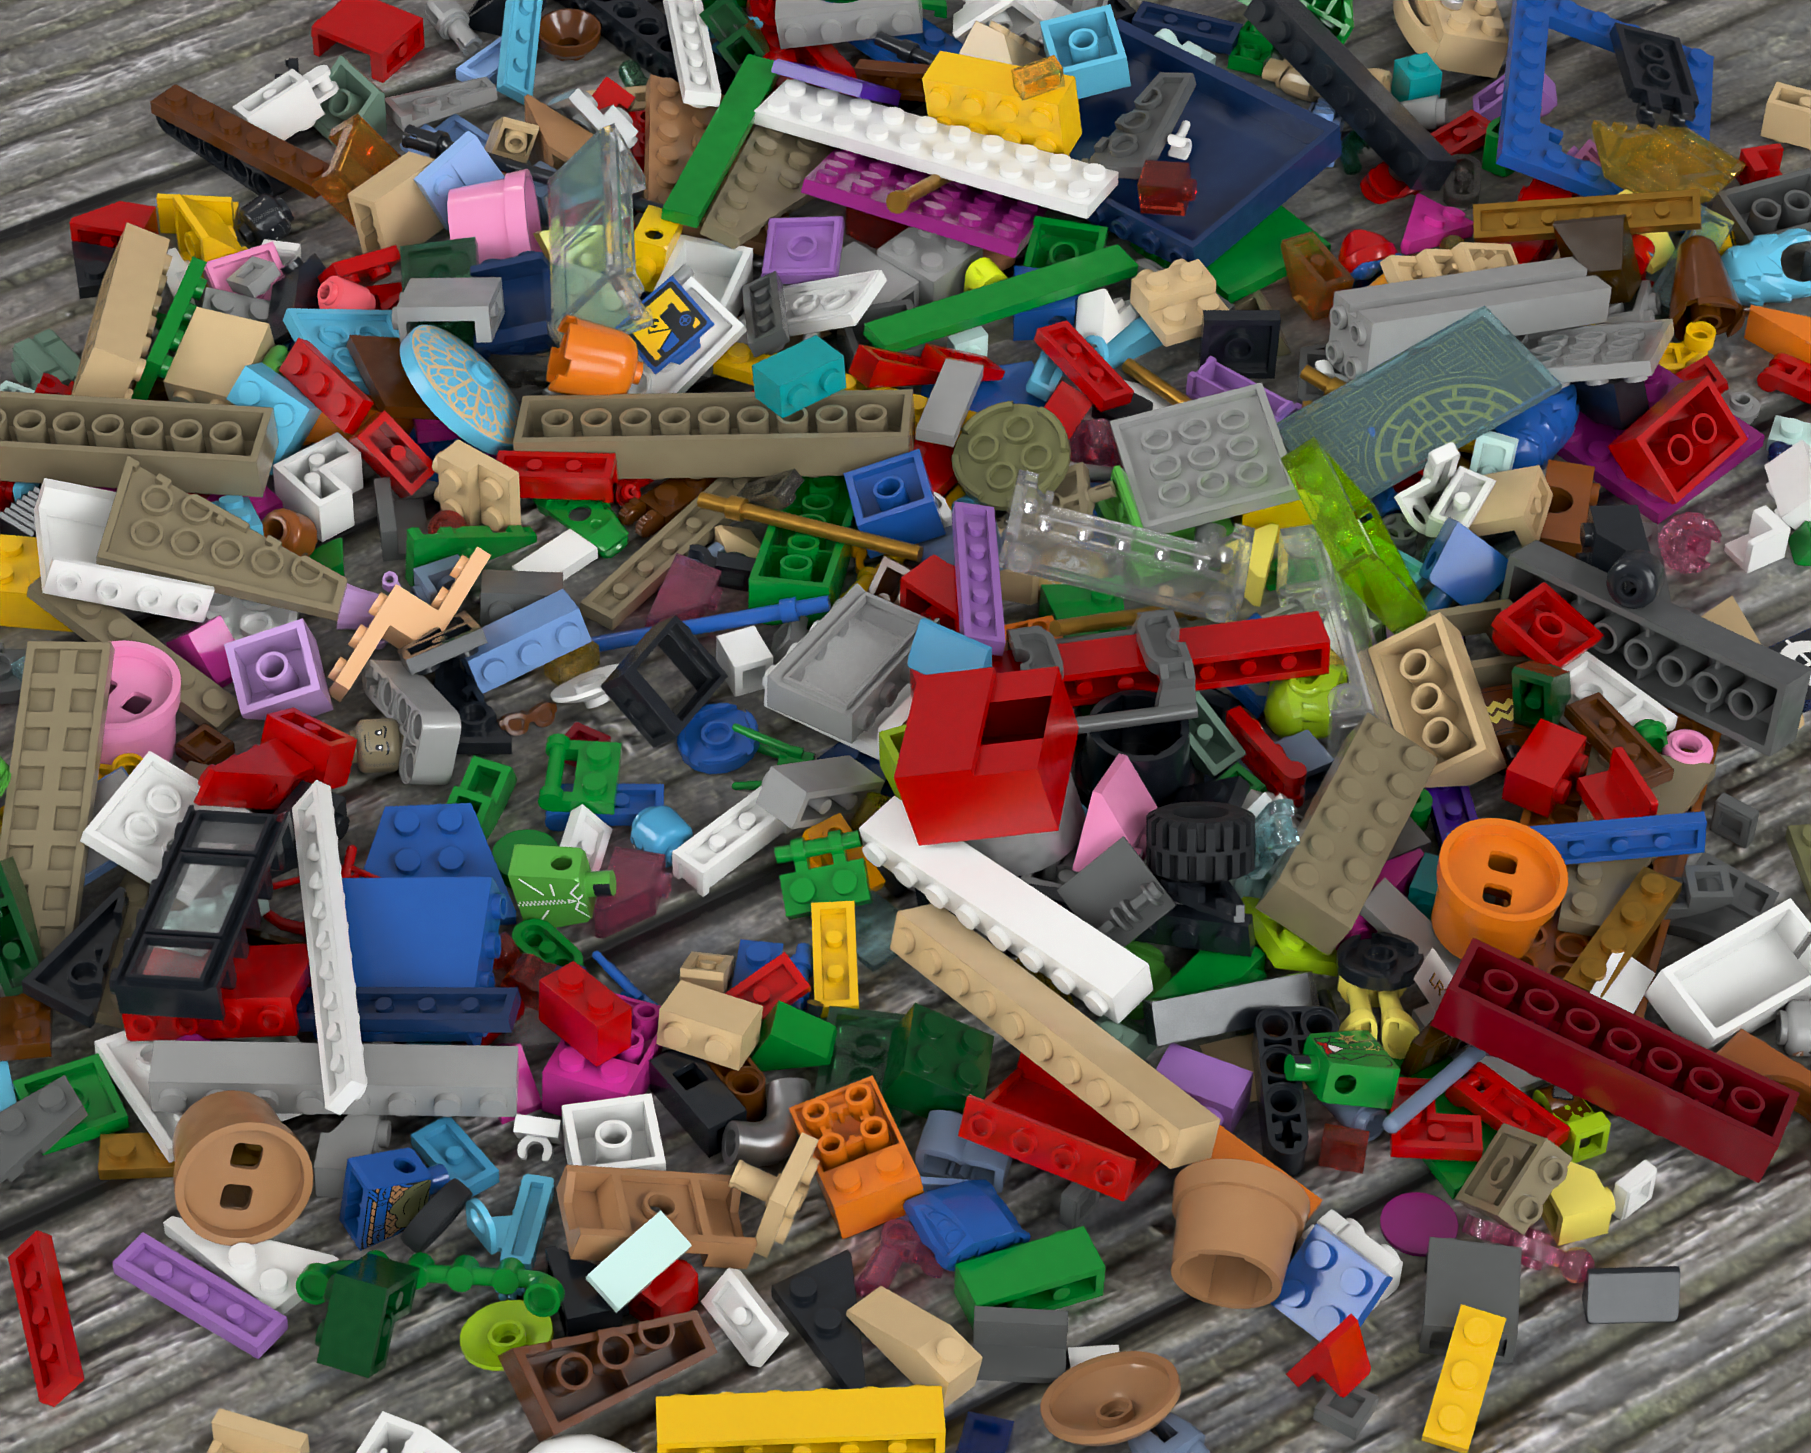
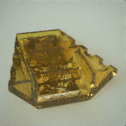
M1594 120L1591 125L1604 177L1620 188L1628 189L1633 193L1700 189V203L1702 204L1711 201L1746 166L1745 163L1689 128L1658 125L1655 130L1647 124H1637L1634 130H1628V125L1624 122H1613L1610 128L1601 120Z

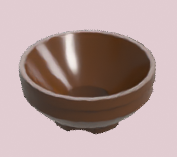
M568 8L549 12L541 18L538 43L542 49L560 61H578L599 44L601 35L600 22L591 13L579 9Z

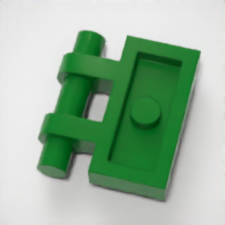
M840 829L828 832L827 837L808 841L801 837L791 839L788 845L774 847L778 864L794 861L796 872L779 875L786 917L789 920L811 916V903L854 901L855 906L873 903L865 860L861 858L848 861L846 852L848 849L862 847L859 830L842 833ZM832 854L834 864L810 868L809 857Z

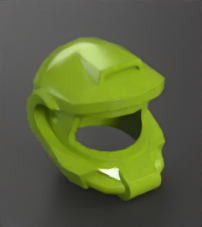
M1332 664L1329 666V674L1270 681L1264 715L1266 724L1271 731L1281 739L1307 729L1316 739L1328 738L1338 710L1341 694L1347 688L1348 669L1341 664L1336 666Z

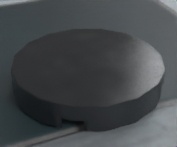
M1376 932L1371 934V938L1361 940L1360 934L1354 935L1340 944L1336 952V968L1338 974L1346 982L1359 988L1373 991H1395L1410 987L1415 983L1413 979L1424 962L1423 953H1418L1419 947L1412 940L1403 936Z

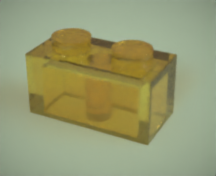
M1055 55L1011 69L1013 87L1022 101L1065 86L1063 67Z
M592 640V642L544 664V675L559 686L580 674L590 671L600 665L599 645Z

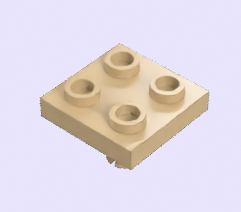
M802 1132L782 1174L779 1173L777 1177L751 1166L741 1159L739 1160L728 1187L736 1188L766 1202V1210L755 1237L757 1247L754 1253L767 1258L775 1242L781 1245L784 1244L794 1222L793 1218L803 1205L810 1188L809 1184L820 1160L812 1157L818 1139Z

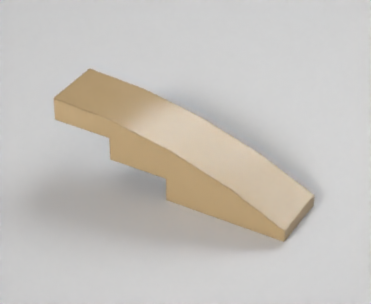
M1460 242L1451 250L1424 249L1416 256L1389 255L1380 262L1388 284L1519 264L1511 244Z

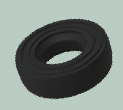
M456 1178L446 1183L423 1206L405 1228L400 1237L403 1243L415 1253L423 1252L465 1208L466 1202L472 1197L470 1189Z

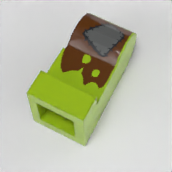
M1553 1084L1534 1091L1533 1100L1570 1127L1568 1140L1559 1148L1573 1158L1571 1162L1579 1163L1606 1153L1611 1122L1602 1111L1595 1113L1584 1099L1574 1096ZM1588 1138L1589 1145L1579 1148L1580 1140Z

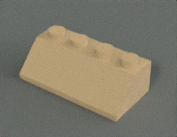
M1439 612L1368 648L1394 730L1438 758L1424 788L1470 786L1507 768L1461 632L1444 615Z

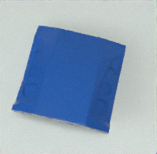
M986 1179L967 1180L930 1190L906 1200L903 1206L922 1244L935 1253L937 1263L949 1271L955 1272V1264L966 1261L971 1257L975 1256L977 1258L1004 1250L1016 1243H1027L1031 1238L1030 1233L1021 1228L1006 1203L999 1197L993 1185Z

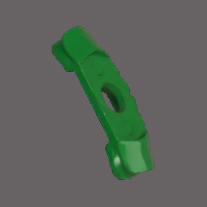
M532 498L537 506V510L546 517L550 515L566 528L572 529L598 548V555L603 558L614 557L628 544L629 532L616 517L610 503H605L603 500ZM578 507H585L591 511L590 516L583 521H573L569 518L570 512Z

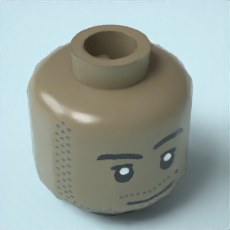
M395 719L360 720L355 730L349 731V735L357 739L352 764L357 763L361 772H394L399 769L404 736L400 733L399 724Z

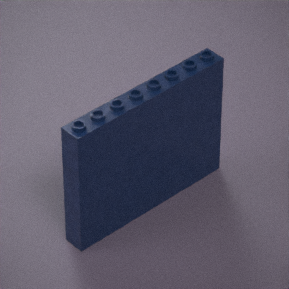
M1119 18L1116 24L1127 56L1131 86L1078 99L1082 135L1069 154V157L1081 161L1083 158L1090 159L1095 153L1094 145L1101 137L1108 138L1116 130L1115 122L1122 114L1133 111L1135 99L1160 72L1193 73L1197 85L1171 133L1176 135L1183 121L1190 122V128L1185 137L1192 141L1189 157L1186 160H1181L1168 156L1171 145L1167 141L1148 179L1118 178V185L1087 220L1094 225L1108 227V231L1116 234L1119 238L1126 239L1143 248L1146 252L1154 254L1170 263L1178 259H1185L1187 262L1199 259L1207 268L1341 156L1342 146L1339 125Z

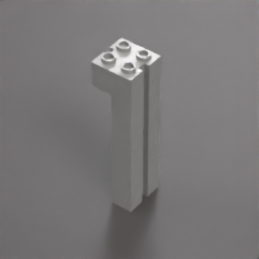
M1573 257L1335 291L1333 307L1330 310L1331 327L1329 342L1326 344L1325 350L1327 361L1341 374L1345 373L1349 381L1360 389L1408 362L1409 352L1431 349L1482 319H1486L1503 338L1607 322L1612 287L1596 275L1587 276L1586 267Z

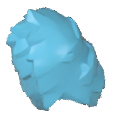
M1796 228L1788 229L1778 235H1755L1750 243L1729 247L1724 252L1721 258L1741 305L1763 306L1764 303H1790L1792 299L1811 296V281L1799 282L1787 278L1783 273L1780 261L1782 252L1788 246L1810 242L1811 232L1806 231V229Z

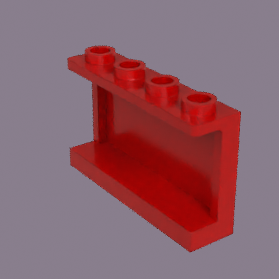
M307 944L249 946V954L246 959L233 958L237 975L236 986L234 989L220 988L226 1012L224 1020L121 1014L127 1039L129 1041L176 1040L181 1036L198 1034L205 1039L296 1036L300 1030L296 1008L306 988L312 987ZM154 949L144 974L200 978L211 950L204 957L198 958Z

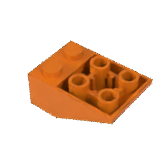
M873 1075L789 1107L799 1136L803 1132L818 1139L812 1156L820 1160L815 1176L842 1239L907 1215L903 1209L905 1201L924 1193L917 1167Z

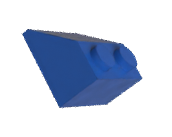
M920 449L843 473L859 531L911 544H917L946 534ZM866 549L870 559L884 555V553Z

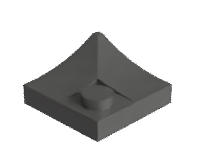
M1706 852L1702 853L1696 865L1728 866L1734 895L1733 903L1705 913L1671 919L1667 934L1707 945L1772 909L1779 892Z

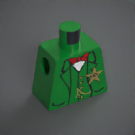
M1368 1030L1311 1033L1306 1038L1303 1054H1289L1286 1057L1284 1073L1288 1081H1305L1317 1098L1324 1103L1391 1109L1400 1068Z

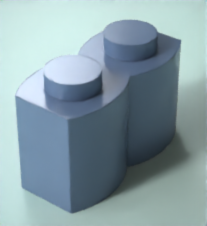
M951 1110L930 1111L916 1149L915 1165L919 1174L924 1177L969 1180L986 1179L993 1185L997 1193L1002 1192L1013 1158L959 1137L958 1134L963 1117L960 1113Z

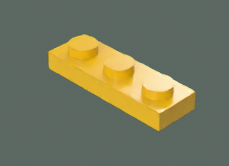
M854 901L811 903L814 1000L824 1004L821 1018L859 1016Z
M1461 1304L1421 1441L1460 1453H1468L1506 1322L1505 1317Z

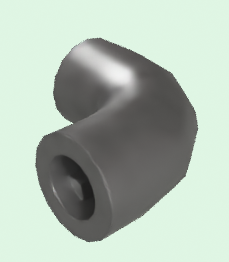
M788 1077L768 1083L766 1086V1117L760 1122L732 1120L726 1125L722 1138V1157L725 1164L737 1166L741 1159L754 1167L776 1164L791 1155L800 1136L790 1114L789 1107L811 1099V1085L809 1081L802 1078Z

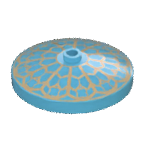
M432 325L415 327L402 340L400 344V357L407 377L421 399L449 429L472 446L492 455H497L498 450L514 451L513 440L520 404L506 382L477 351L460 338Z

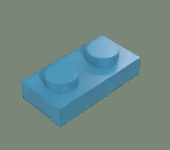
M442 1117L411 1134V1146L429 1167L443 1164L450 1180L454 1178L460 1180L470 1189L472 1197L500 1182L499 1170L452 1117Z

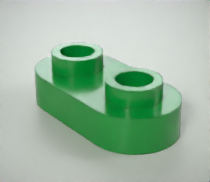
M536 918L527 919L517 924L513 929L512 943L515 955L541 979L551 974L557 965L563 967L575 961L583 966L581 951L549 922Z

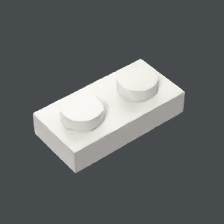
M582 804L571 810L560 847L583 849L591 871H600L613 829Z
M729 1267L700 1301L751 1366L761 1368L789 1334L738 1269Z

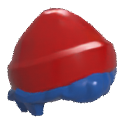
M1363 229L1352 230L1346 235L1339 251L1336 271L1340 278L1338 284L1343 287L1346 286L1347 289L1367 287L1383 274L1380 265L1382 260L1389 255H1403L1397 252L1392 242L1378 233Z

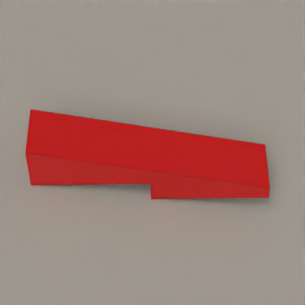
M926 343L920 357L859 344L848 373L865 387L878 388L935 384L946 358L984 365L981 381L1002 380L1005 371L984 355Z

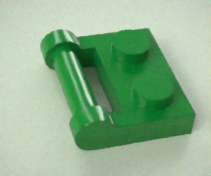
M559 733L550 735L546 742L545 752L549 757L545 785L539 791V806L551 812H571V810L583 804L594 814L614 815L622 759V743L570 740L568 736ZM565 760L577 761L573 792L561 789Z

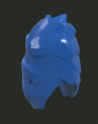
M1574 384L1564 388L1552 389L1493 423L1490 431L1519 439L1512 470L1540 465L1543 471L1548 464V459L1553 460L1558 451L1571 438L1576 428L1574 425L1580 411V405L1576 404L1577 391Z

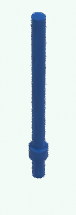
M828 595L803 600L790 597L779 599V604L689 619L682 622L690 628L693 635L778 620H782L783 624L800 621V616L829 612L831 604ZM652 626L591 637L592 642L589 643L591 653L636 646Z

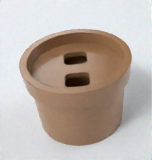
M228 1090L216 1092L195 1102L178 1121L172 1141L175 1160L173 1173L175 1200L182 1219L197 1235L221 1245L233 1246L237 1243H249L252 1245L280 1234L300 1216L312 1192V1163L297 1136L280 1121L274 1109L265 1100L245 1091ZM245 1143L262 1146L258 1163L255 1166L231 1164L230 1160L236 1144Z
M1226 1158L1209 1159L1185 1167L1176 1176L1173 1186L1172 1212L1176 1219L1171 1275L1174 1282L1190 1296L1220 1307L1250 1309L1265 1306L1276 1300L1282 1290L1293 1246L1301 1238L1308 1219L1310 1200L1307 1193L1296 1181L1286 1174L1251 1161Z

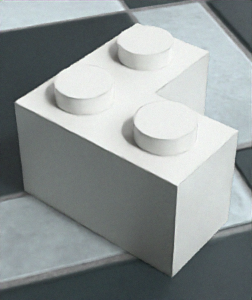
M337 432L273 465L275 495L283 502L284 508L306 515L315 524L317 538L321 542L355 525L352 494L364 488L361 452Z

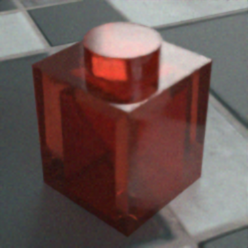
M1145 160L1137 184L1141 213L1185 216L1189 201H1195L1197 193V181L1191 178L1189 163Z

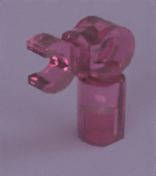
M892 1219L883 1225L879 1246L875 1248L855 1283V1289L858 1295L864 1298L880 1286L888 1289L903 1262L909 1265H913V1263L920 1265L922 1271L933 1278H941L944 1268L934 1259L935 1253L922 1244L921 1238L909 1222L901 1219Z

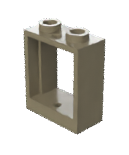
M1510 598L1428 611L1425 617L1427 619L1440 612L1461 632L1462 636L1487 634L1501 656L1471 661L1480 689L1511 684V672L1514 666L1533 661L1526 655L1515 657L1504 654L1492 639L1494 628L1491 624L1497 614L1513 604Z

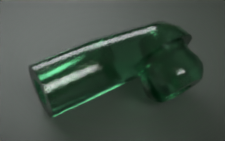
M626 60L619 67V77L625 87L644 86L647 84L649 78L645 77L640 65L636 61Z
M1353 130L1341 141L1342 155L1339 157L1344 172L1347 175H1355L1361 171L1362 165L1358 154H1363L1362 149L1364 147L1367 150L1370 149V146Z

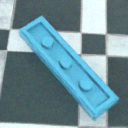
M506 0L496 91L523 105L524 96L529 94L533 97L543 0Z

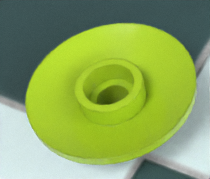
M504 1300L492 1303L475 1312L465 1322L460 1332V1347L465 1358L473 1365L491 1371H504L498 1356L512 1348L551 1341L554 1333L552 1320L550 1317H538L530 1313L524 1304V1300Z

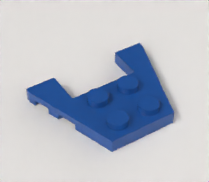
M471 803L385 806L363 870L382 878L492 876L500 892L504 893L507 898V915L504 920H500V925L516 924V910Z

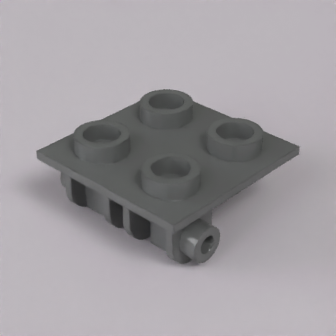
M1124 836L1057 890L1077 917L1124 948L1177 906Z

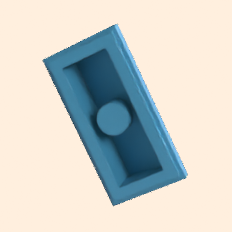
M922 618L918 624L907 665L909 668L925 675L992 667V647Z

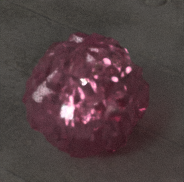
M1093 418L1086 420L1076 427L1069 441L1071 448L1070 461L1108 467L1122 466L1110 422L1107 419Z
M1685 512L1673 516L1661 532H1659L1657 540L1659 548H1661V556L1670 568L1683 574L1693 572L1697 574L1703 569L1707 570L1710 563L1705 558L1710 552L1711 541L1721 543L1722 534L1716 524H1714V521L1704 518L1702 513Z

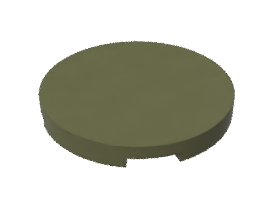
M1006 401L991 405L971 417L961 428L962 433L956 442L952 455V467L957 482L969 498L980 505L994 507V510L1011 511L1037 504L1058 488L1066 476L1070 465L1071 448L1064 426L1051 411L1043 406L1036 407Z

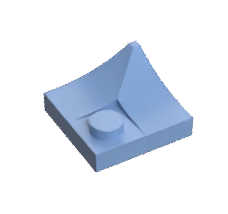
M467 131L413 180L443 227L449 231L447 202L450 189L504 179L505 176L488 155L477 136Z

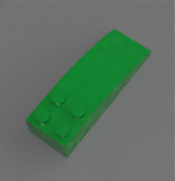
M788 476L785 478L774 510L858 530L844 476H820L816 478ZM768 525L749 577L748 609L779 604V599L796 597L797 600L825 595L829 596L832 609L833 604L839 599L851 558L852 545ZM828 612L806 615L805 617L808 618L807 629L810 630L813 623L821 620ZM782 620L766 622L763 624L774 626L783 623Z

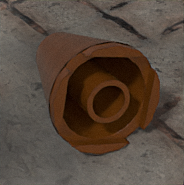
M1702 235L1691 236L1678 247L1668 319H1673L1675 338L1680 341L1684 340L1686 326L1691 322L1704 321L1710 323L1716 329V335L1726 332L1728 338L1738 332L1745 321L1744 309L1717 246L1713 240Z

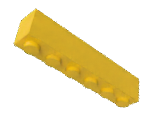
M916 1384L908 1387L889 1388L867 1386L861 1389L831 1390L819 1388L812 1391L783 1392L780 1390H770L760 1393L722 1392L708 1395L674 1394L671 1396H657V1453H945L946 1428L942 1385L925 1386Z

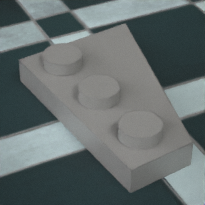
M487 77L386 97L385 108L386 114L404 131L409 124L417 127L468 109L483 108L487 106V103L498 100L496 86Z

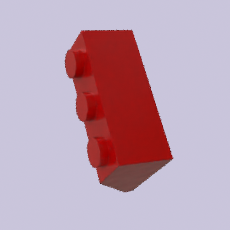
M1706 375L1676 385L1607 447L1627 479L1673 505L1684 498L1741 447L1748 438L1710 376Z

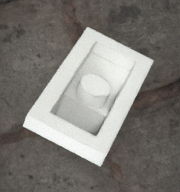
M1099 289L1081 294L1078 297L1076 330L1084 339L1090 335H1098L1107 344L1140 314L1132 306L1130 300L1123 301L1122 297L1112 300L1106 289Z

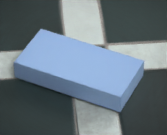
M502 36L457 67L456 79L463 82L487 77L493 84H496Z

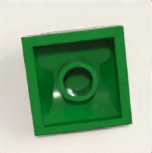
M1035 216L1033 222L1035 226L1029 239L1023 266L1043 268L1106 248L1109 235L1108 227Z

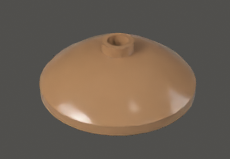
M1123 1351L1105 1354L1070 1368L1053 1381L1042 1397L1040 1404L1041 1416L1048 1431L1067 1442L1082 1446L1118 1444L1148 1432L1163 1421L1179 1399L1181 1382L1175 1366L1169 1360L1157 1354L1142 1351Z

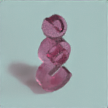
M1468 1214L1462 1228V1232L1484 1241L1486 1239L1505 1246L1522 1247V1265L1541 1271L1543 1264L1560 1268L1563 1277L1571 1283L1585 1281L1587 1269L1596 1268L1591 1254L1586 1249L1575 1247L1564 1251L1551 1245L1554 1236L1531 1227L1523 1235L1492 1221Z

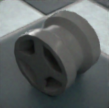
M1395 513L1385 516L1380 523V539L1414 558L1417 549L1416 539L1419 532L1409 524L1404 514Z

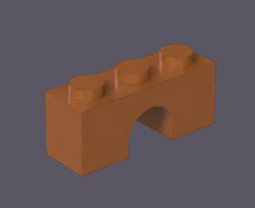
M1548 459L1545 478L1553 493V497L1539 541L1575 558L1577 552H1582L1580 526L1581 523H1587L1589 506H1597L1600 483H1593L1595 466Z

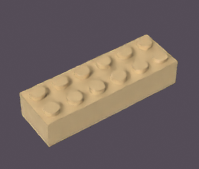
M130 223L126 224L101 282L71 395L131 399L134 391L132 389L134 382H139L147 362L145 358L152 342L150 337L157 321L156 314L162 301L161 294L168 276L166 274L173 257L167 254L170 239Z

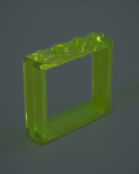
M1315 437L1280 458L1338 575L1394 635L1423 621L1429 609L1371 499ZM1371 512L1373 518L1363 523L1360 518Z

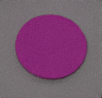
M1411 1192L1398 1195L1391 1199L1381 1212L1380 1229L1384 1238L1392 1247L1408 1255L1426 1257L1429 1237L1456 1239L1459 1224L1453 1209L1442 1199L1427 1193Z

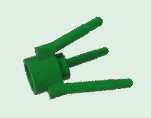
M735 723L732 725L733 731L762 743L759 745L757 752L777 758V765L815 760L816 754L804 751L802 747L789 745ZM762 780L734 782L732 789L756 790L762 786Z

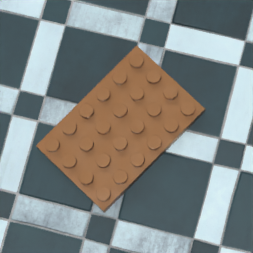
M650 74L646 84L644 198L665 204L718 107L696 108L683 103L679 82L671 78H662ZM721 95L720 103H721V101L723 100V98H724L725 95ZM753 124L699 226L693 228L683 225L682 234L712 240L701 235L700 231L756 124ZM784 213L780 218H789V214ZM768 224L760 228L758 235L740 246L753 248L754 254L764 256Z

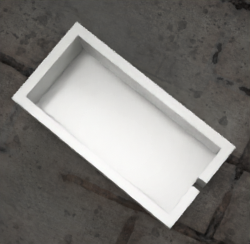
M681 234L655 289L671 277L683 264H686L693 270V278L737 318L744 303L742 286L753 281V248L738 246L736 249H732L713 240ZM713 365L702 376L710 377Z
M1790 898L1662 969L1644 996L1673 1033L1717 1053L1740 1029L1752 1033L1775 1020L1778 1010H1784L1790 1001L1811 999V943L1799 959L1794 955L1811 934V923Z

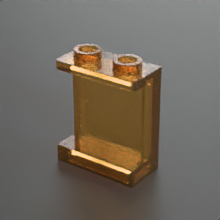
M358 113L332 128L328 138L337 146L328 170L316 177L312 182V187L355 229L356 225L348 193L401 157Z

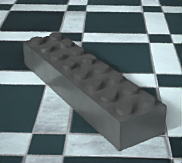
M1538 540L1509 555L1501 600L1510 598L1512 603H1514L1545 582L1604 634L1602 640L1587 651L1661 705L1769 757L1796 740L1811 677L1810 667L1658 596L1655 597L1653 602L1643 608L1630 609L1622 607L1608 593L1606 572Z

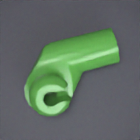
M275 345L269 349L261 363L286 378L279 369L290 351H288L286 346Z

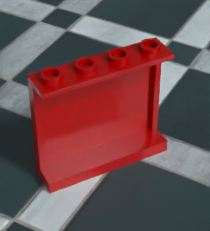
M1020 1052L1017 1068L984 1100L971 1094L967 1096L958 1134L959 1137L1125 1202L1161 1163V1161L1022 1052Z

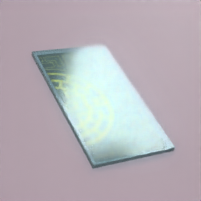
M1483 306L1277 422V426L1286 451L1335 504L1336 508L1344 514L1424 469L1428 461V454L1432 450L1449 442H1453L1456 448L1459 449L1561 391L1562 384L1503 325L1490 309Z

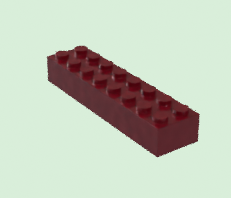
M1472 938L1430 1026L1445 1032L1451 1037L1458 1038L1485 1051L1490 1056L1510 1063L1532 1076L1539 1077L1574 1096L1609 1111L1613 1115L1620 1116L1657 1136L1664 1137L1692 1151L1696 1155L1703 1156L1757 1183L1762 1179L1780 1145L1800 1095L1799 1092L1476 938Z

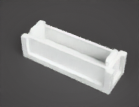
M760 786L672 852L673 876L677 879H685L688 884L697 889L699 895L704 897L709 893L711 886L780 834H788L792 829L756 803L762 786Z

